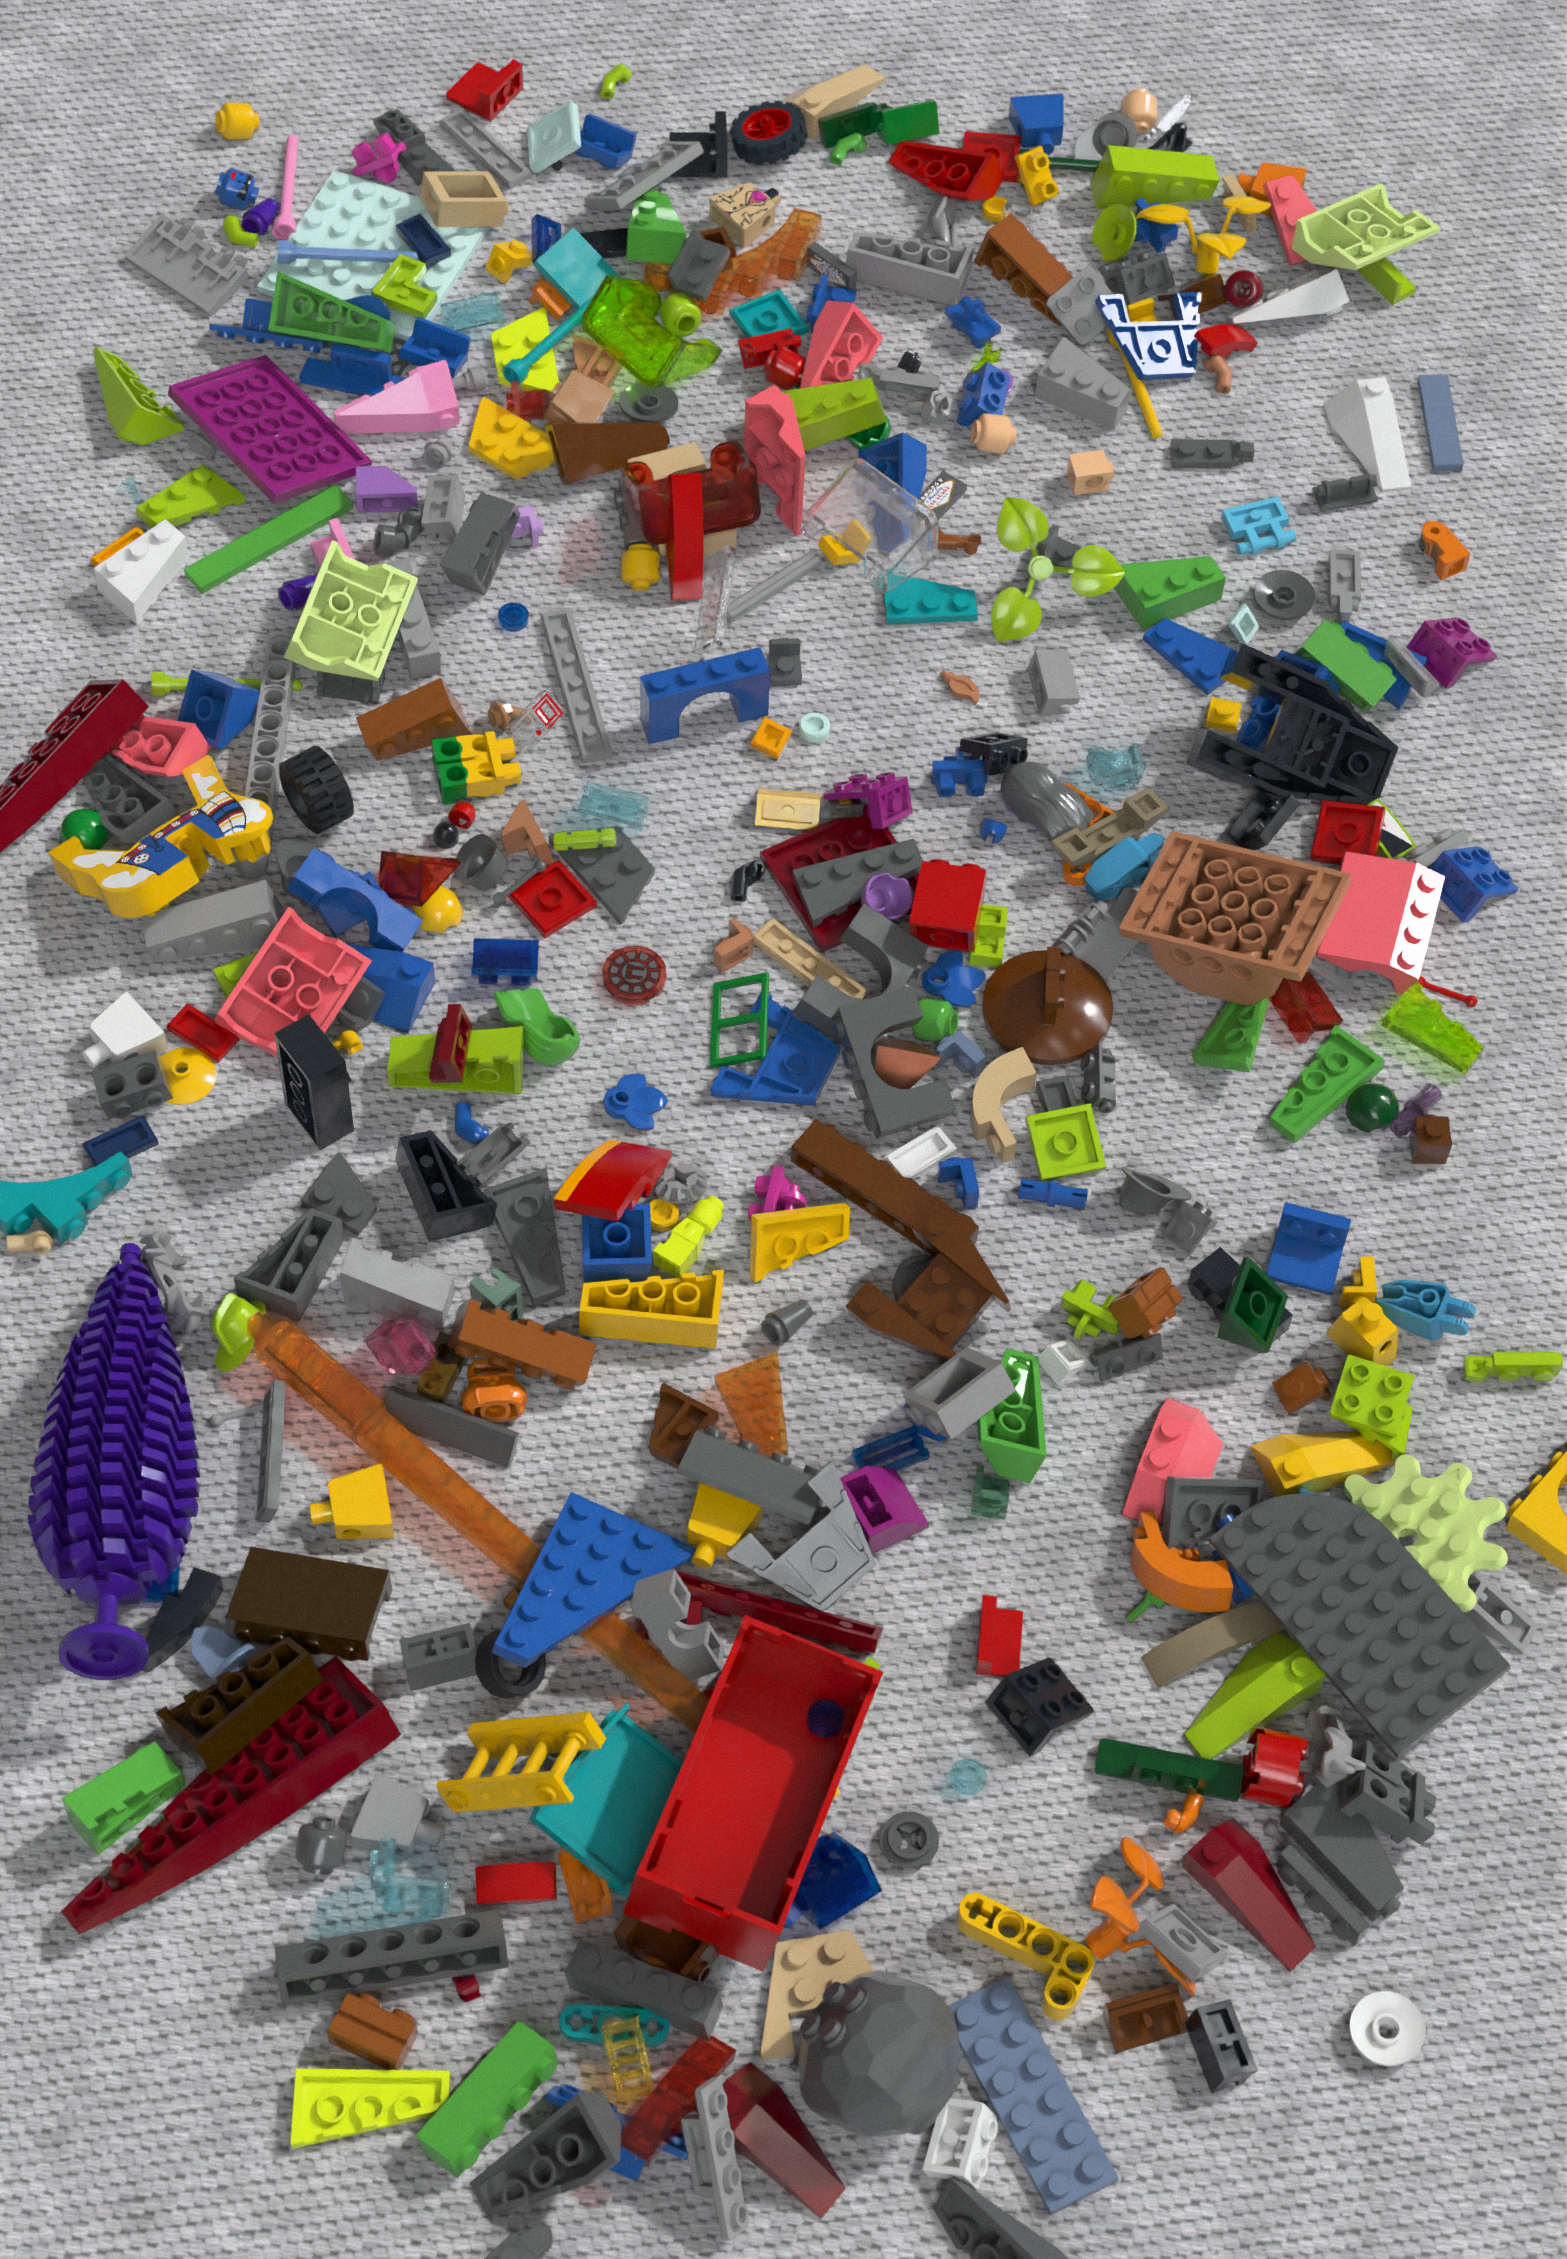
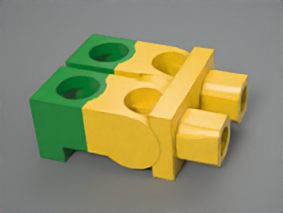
M489 731L485 732V735L474 734L432 739V760L443 805L453 804L455 799L471 796L487 797L494 793L496 795L505 793V786L521 783L519 763L502 764V760L515 759L516 752L513 738L496 739L495 732Z

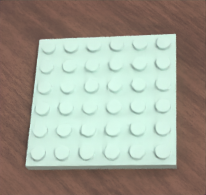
M334 169L296 226V232L292 233L288 240H290V243L296 244V247L413 252L396 233V224L421 214L451 249V257L426 268V273L417 284L437 293L438 302L425 318L432 321L490 227H436L419 197ZM276 256L257 287L258 292L273 297L277 271L342 300H347L362 295H372V290L393 263L296 259V261H290V264H278ZM387 306L390 312V321L396 324L394 337L407 341L413 334L414 323L417 318Z

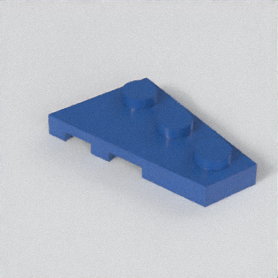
M1166 618L1143 634V641L1206 695H1209L1226 682L1219 677L1231 649L1230 647Z
M1343 621L1341 627L1345 631L1344 635L1352 642L1357 641L1368 649V655L1377 663L1378 661L1385 663L1393 671L1392 675L1397 680L1383 695V698L1400 710L1413 687L1384 656L1386 639ZM1410 651L1425 667L1427 658Z

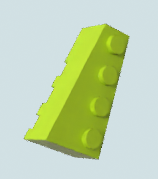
M872 378L782 391L788 394L793 401L804 451L887 422L881 399Z
M523 1026L472 1030L463 1080L460 1083H432L429 1079L437 1033L391 1037L387 1068L389 1087L522 1093L525 1061Z

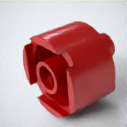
M1254 1727L1247 1741V1744L1253 1745V1749H1250L1248 1755L1244 1754L1242 1760L1244 1773L1241 1793L1243 1795L1241 1799L1280 1808H1290L1293 1805L1295 1794L1300 1795L1303 1789L1305 1776L1304 1773L1299 1772L1300 1761H1304L1307 1754L1308 1740L1300 1738L1298 1735Z

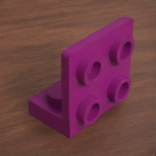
M1459 617L1424 621L1407 645L1408 650L1427 658L1425 668L1445 689H1449L1456 684L1469 664L1493 662L1497 658V655L1491 650V645L1485 639L1477 637L1470 630V625Z
M894 772L881 773L876 775V778H867V774L851 775L848 777L849 781L834 783L833 789L823 793L824 800L867 798V814L871 819L872 829H883L913 813L907 776L895 777Z

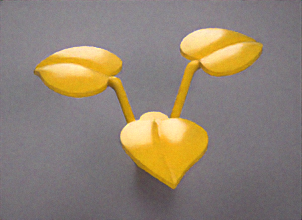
M1231 196L1224 199L1222 205L1230 209L1227 212L1221 233L1199 234L1197 241L1191 219L1188 217L1189 210L1171 204L1150 206L1136 215V219L1145 218L1163 224L1184 222L1188 228L1192 253L1197 254L1195 270L1200 273L1212 274L1219 270L1220 255L1231 260L1234 254L1246 245L1244 237L1226 233L1232 215L1236 212L1242 214L1260 213L1270 208L1271 203L1248 196Z

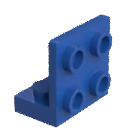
M1478 846L1445 850L1430 868L1445 876L1440 898L1462 922L1471 920L1488 898L1512 895L1518 890V887L1512 882V877L1509 873L1500 869L1491 860L1490 853Z
M1285 1202L1266 1274L1273 1281L1331 1295L1351 1219Z

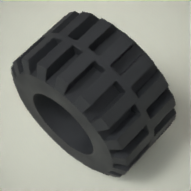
M314 745L279 764L280 781L287 800L300 821L312 832L320 834L352 817L354 805L349 786L335 761L322 748Z

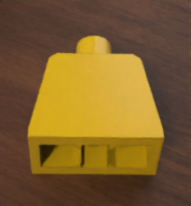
M1362 1297L1345 1310L1326 1333L1347 1354L1384 1366H1388L1396 1360L1398 1329L1383 1314L1381 1306L1372 1303L1366 1297Z
M382 1464L330 1480L328 1482L330 1501L309 1504L312 1525L334 1522L337 1539L394 1538Z
M700 1482L687 1528V1543L697 1546L691 1559L692 1562L700 1568L710 1569L717 1555L733 1561L726 1552L749 1531L751 1533L754 1532L763 1518L764 1507Z

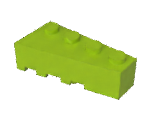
M1108 145L1090 183L1096 209H1106L1113 204H1122L1127 207L1136 206V200L1144 198L1148 205L1156 202L1163 204L1209 200L1212 198L1220 179L1214 157L1210 155Z

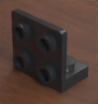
M715 111L714 123H709V132L669 133V141L700 142L704 153L671 174V177H727L726 111Z
M1051 1658L1043 1659L1005 1675L985 1701V1704L1029 1757L1039 1753L1057 1730L1085 1719L1094 1712L1093 1707L1088 1703L1084 1695L1077 1690L1063 1673L1062 1669Z

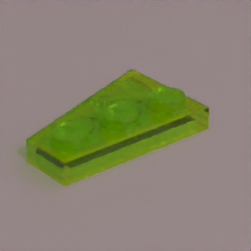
M1416 981L1386 1014L1381 1026L1466 1075L1480 1058L1484 1047L1459 1022L1451 1021L1442 1012L1443 1006L1436 999L1431 1001L1422 992L1423 986Z

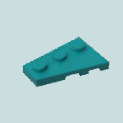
M881 570L886 624L978 620L976 593L974 590Z

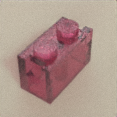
M388 1319L363 1339L387 1373L417 1376L431 1366L429 1359L434 1358L438 1354L415 1320Z

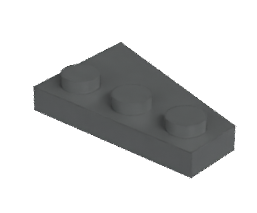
M1167 1476L1162 1539L1168 1548L1178 1546L1179 1542L1187 1539H1197L1206 1536L1207 1532L1216 1530L1214 1525L1227 1515L1232 1513L1235 1518L1248 1508L1263 1502L1265 1480L1259 1478Z

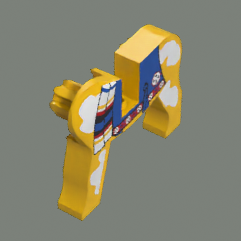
M206 755L182 770L197 806L164 823L137 842L128 851L83 849L80 840L73 836L50 850L48 854L59 877L81 895L102 900L114 915L123 918H136L145 915L153 917L161 909H167L169 902L199 883L198 879L202 878L206 870L211 868L203 848L226 865L236 862L235 858L240 862L248 860L254 863L262 855H268L271 848V840L267 830L273 822V813L270 807L261 800L229 792L219 775L213 758Z

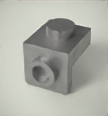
M1184 1201L1162 1235L1189 1254H1192L1209 1228H1214L1217 1221L1210 1217L1213 1211L1198 1201L1194 1205Z

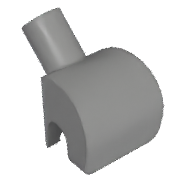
M937 390L926 396L924 401H908L907 411L908 413H921L925 422L942 426L949 416L953 398L948 396L942 399L937 398L936 395L939 393Z

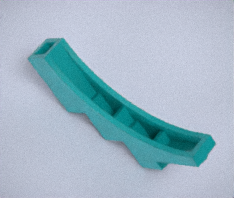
M120 1151L101 1164L72 1176L42 1182L18 1183L0 1181V1230L6 1236L16 1233L21 1234L30 1228L34 1219H37L61 1244L69 1238L75 1239L84 1232L86 1225H88L85 1211L96 1209L107 1194L114 1189L120 1190L128 1184L130 1177L133 1176L129 1159Z

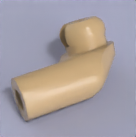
M43 1230L23 1235H7L8 1253L34 1251L36 1254L44 1255L51 1250V1245L53 1244L51 1235Z

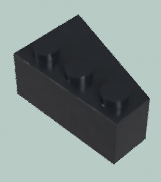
M432 1130L399 1137L395 1158L428 1241L476 1231L493 1225L497 1203L492 1197L487 1198L478 1188L475 1178L472 1175L468 1176L457 1164L458 1159Z

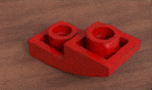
M1215 325L1198 330L1194 334V337L1202 344L1200 346L1201 350L1209 356L1215 354L1229 357L1233 350L1237 352L1239 350L1253 352L1258 345V342L1241 325Z
M525 1862L475 1867L476 1904L479 1906L515 1902L532 1904L557 1900L555 1862Z

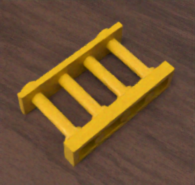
M590 1712L472 1723L466 1734L476 1747L477 1753L462 1779L438 1781L435 1787L453 1813L572 1803L574 1796L562 1780L578 1751L601 1749L606 1737ZM559 1753L550 1771L538 1772L548 1754ZM530 1755L520 1774L509 1775L519 1756ZM501 1758L490 1777H480L490 1759Z

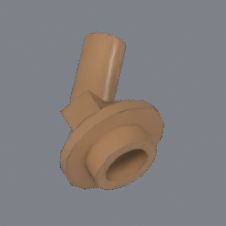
M497 700L490 703V709L487 712L490 723L494 727L498 726L502 731L508 728L511 718L526 725H529L532 721L528 714L522 719L528 711L512 706L510 703L504 705Z

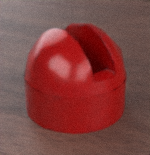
M462 801L455 804L448 814L451 824L466 830L471 827L476 817L474 806L469 802ZM459 818L467 822L461 825L459 823Z

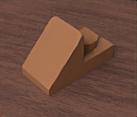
M526 801L519 802L501 834L506 853L509 855L527 849L531 858L537 856L538 860L544 861L547 866L554 862L547 841Z

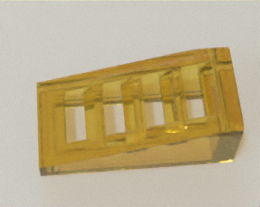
M639 2017L601 2026L618 2103L656 2094ZM630 2030L634 2031V2038L613 2043L612 2035ZM637 2045L638 2053L617 2058L616 2050ZM637 2061L641 2062L642 2068L620 2073L619 2066ZM644 2076L645 2084L624 2089L623 2081Z

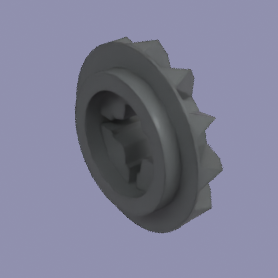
M901 1812L892 1816L886 1821L880 1834L881 1851H883L889 1863L893 1862L900 1866L902 1870L906 1868H916L918 1870L922 1865L931 1862L939 1846V1835L935 1825L926 1816L917 1812ZM919 1831L915 1843L918 1849L908 1846L906 1849L900 1850L903 1843L900 1834L910 1837Z

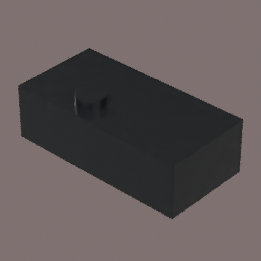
M310 1014L274 1033L285 1104L319 1150L354 1132L349 1092L351 1078L347 1072L346 1061Z

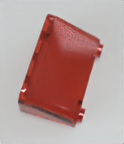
M737 440L716 445L710 453V468L690 472L701 473L704 535L749 526L755 523L761 514L756 465ZM641 461L620 464L622 480L643 536L651 544H666V539H669L667 507H670L668 477L653 480L650 467Z

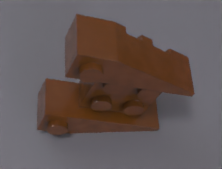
M934 1202L912 1228L915 1237L937 1254L932 1262L897 1303L867 1280L845 1307L850 1316L874 1335L947 1362L957 1354L952 1350L993 1301L1007 1312L1010 1311L1011 1306L1009 1299L961 1223Z

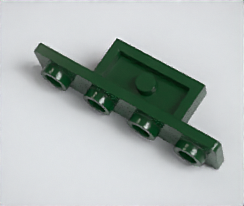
M1101 1738L1095 1773L1141 1783L1149 1787H1162L1184 1794L1198 1793L1202 1796L1238 1802L1244 1767L1237 1764Z

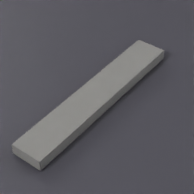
M571 609L540 614L542 626L581 762L583 764L613 758Z

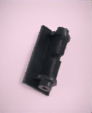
M1183 122L1174 123L1170 130L1147 149L1184 153L1193 142L1186 138L1188 128Z

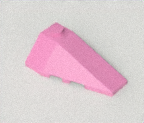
M446 360L417 367L408 372L410 377L397 384L390 381L383 385L385 390L374 396L363 395L333 411L334 423L345 434L433 432L440 429L449 430L454 425L460 424L459 405Z

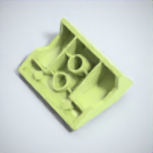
M1380 183L1298 219L1291 249L1311 264L1357 270L1439 233L1440 227L1417 210L1403 216L1389 205L1385 186Z
M332 540L312 585L284 658L316 671L378 681L418 578L385 563L368 566L345 556L338 542Z

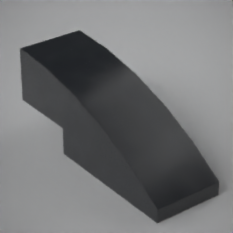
M193 1567L180 1598L166 1594L145 1640L148 1643L149 1657L148 1663L141 1671L149 1673L164 1663L189 1641L194 1628L202 1626L223 1591L220 1575Z

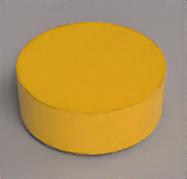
M994 196L992 199H985L982 204V214L989 221L1000 222L1010 215L1011 205L1004 197Z
M661 1198L649 1203L651 1229L666 1232L677 1225L679 1209L676 1204L666 1202Z

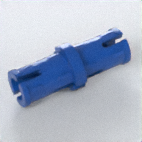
M1024 1177L1021 1178L1018 1199L1045 1202L1048 1207H1055L1056 1204L1085 1210V1202L1088 1197L1087 1188L1082 1189L1059 1185V1181L1056 1180L1047 1183L1025 1179Z

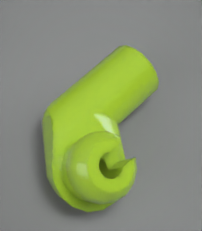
M617 64L603 76L600 96L603 98H613L616 83L619 80L622 83H627L632 77V70L626 68V64Z
M227 216L222 226L229 242L256 248L259 235L244 231L240 223L241 220L237 216Z

